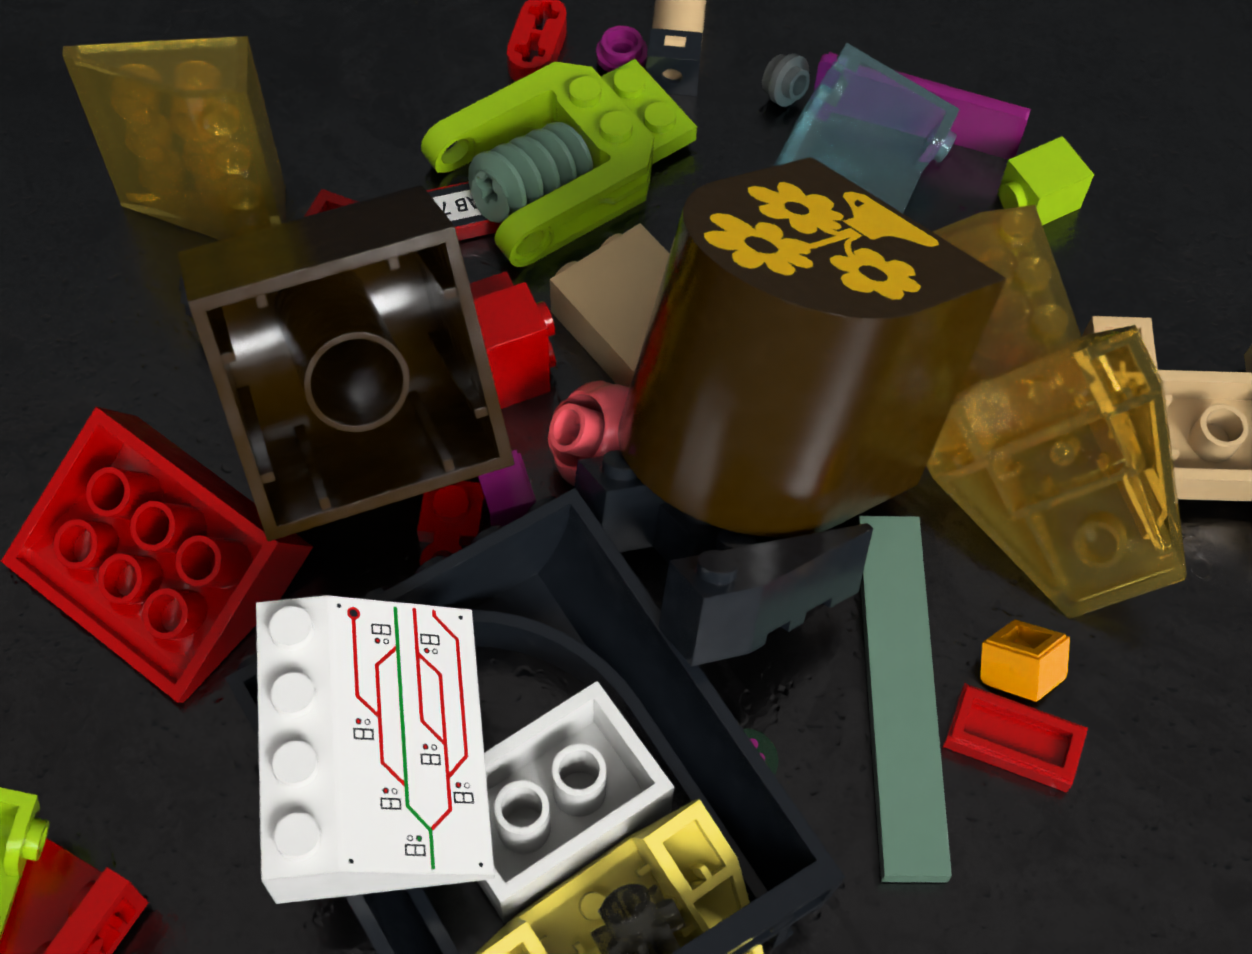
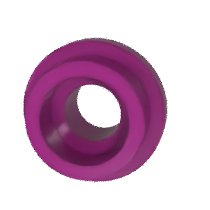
M615 26L608 29L599 40L596 47V59L601 68L607 72H611L634 59L644 67L647 62L648 48L641 34L636 29L629 26Z

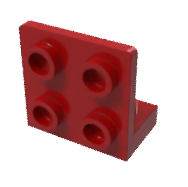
M46 838L39 860L27 859L0 941V954H113L149 902L129 880L108 867L101 872Z

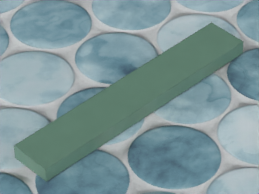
M859 516L857 525L868 523L873 527L860 586L881 882L948 883L952 873L920 517Z

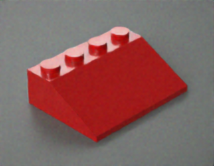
M95 407L1 562L177 703H183L256 626V602L281 599L313 546L296 533L268 542L253 501L138 416Z

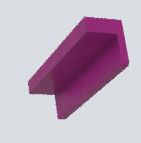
M831 52L821 56L812 104L1007 160L1016 156L1031 110Z

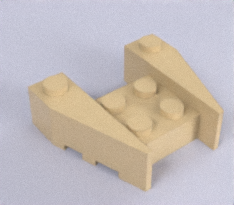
M1092 316L1074 349L1079 402L1143 538H1153L1174 512V499L1252 501V345L1244 354L1246 372L1158 370L1151 318Z

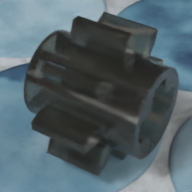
M628 884L619 887L605 898L598 910L605 925L594 930L591 935L601 954H671L680 948L673 932L683 928L686 925L673 898L665 899L658 885L654 884L649 889L641 884Z

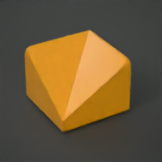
M1014 619L982 642L980 676L982 683L1026 699L1039 701L1067 677L1070 637L1064 633Z

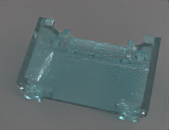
M846 43L806 103L774 166L813 157L896 210L904 213L922 171L932 159L939 163L942 162L954 144L957 134L950 129L960 109Z

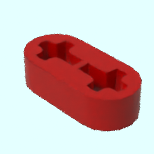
M528 0L522 6L507 45L508 72L514 81H518L555 61L557 62L567 32L566 8L560 0ZM543 19H546L543 30L536 29V25H540ZM531 51H538V56H534L531 62H527Z

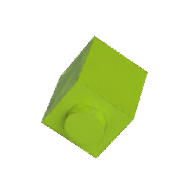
M1061 136L1009 159L997 195L1005 211L1015 216L1023 228L1029 232L1080 209L1094 173L1065 138Z

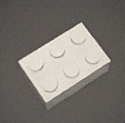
M598 681L484 752L495 879L477 882L505 924L516 914L624 838L671 812L674 793L673 784Z

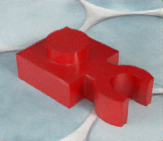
M461 481L423 494L417 533L419 542L430 544L421 553L420 566L431 558L437 556L448 557L463 549L462 546H469L472 540L482 532L486 500L480 482Z

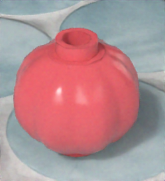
M605 381L587 382L575 389L555 409L548 433V445L551 454L554 456L555 466L567 483L575 486L579 459L604 456L607 452L621 450L618 441V427L629 387Z

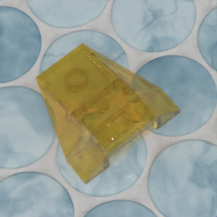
M1135 325L1085 335L983 379L956 395L926 466L932 478L1068 619L1186 579L1187 572L1164 382Z

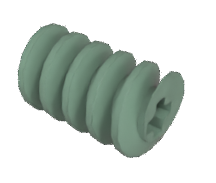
M551 122L541 129L532 130L525 136H518L508 143L499 144L490 151H483L473 157L468 173L470 193L482 216L491 222L501 223L513 212L593 169V161L589 148L583 138L571 126L563 122Z

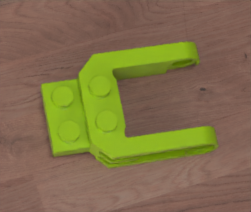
M636 59L603 76H600L590 66L555 61L442 119L425 134L421 143V152L437 173L454 171L471 162L473 157L479 153L490 151L497 145L508 143L518 136H525L532 130L541 129L551 122H563L571 126L583 138L592 157L593 169L513 212L498 227L495 234V244L513 266H528L646 201L652 165L696 141L697 126ZM454 142H456V144H455L453 147H451L449 150H447V151L445 152V150H446L450 145H452Z

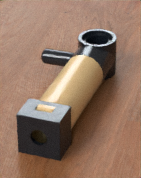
M655 0L652 28H650L646 71L667 94L697 96L706 0Z

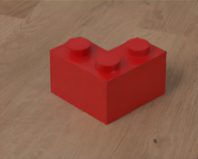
M507 271L469 283L501 409L551 392L550 368L556 367L557 363L553 347L548 338L555 335V326L547 304L544 301L535 302L526 282L513 285Z

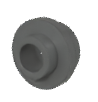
M795 53L775 56L767 65L762 79L763 90L769 94L771 101L786 107L800 99L806 93L810 84L809 64L804 57Z

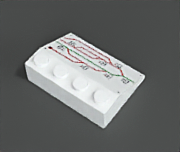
M328 595L256 602L261 880L275 903L280 904L495 879L472 610Z

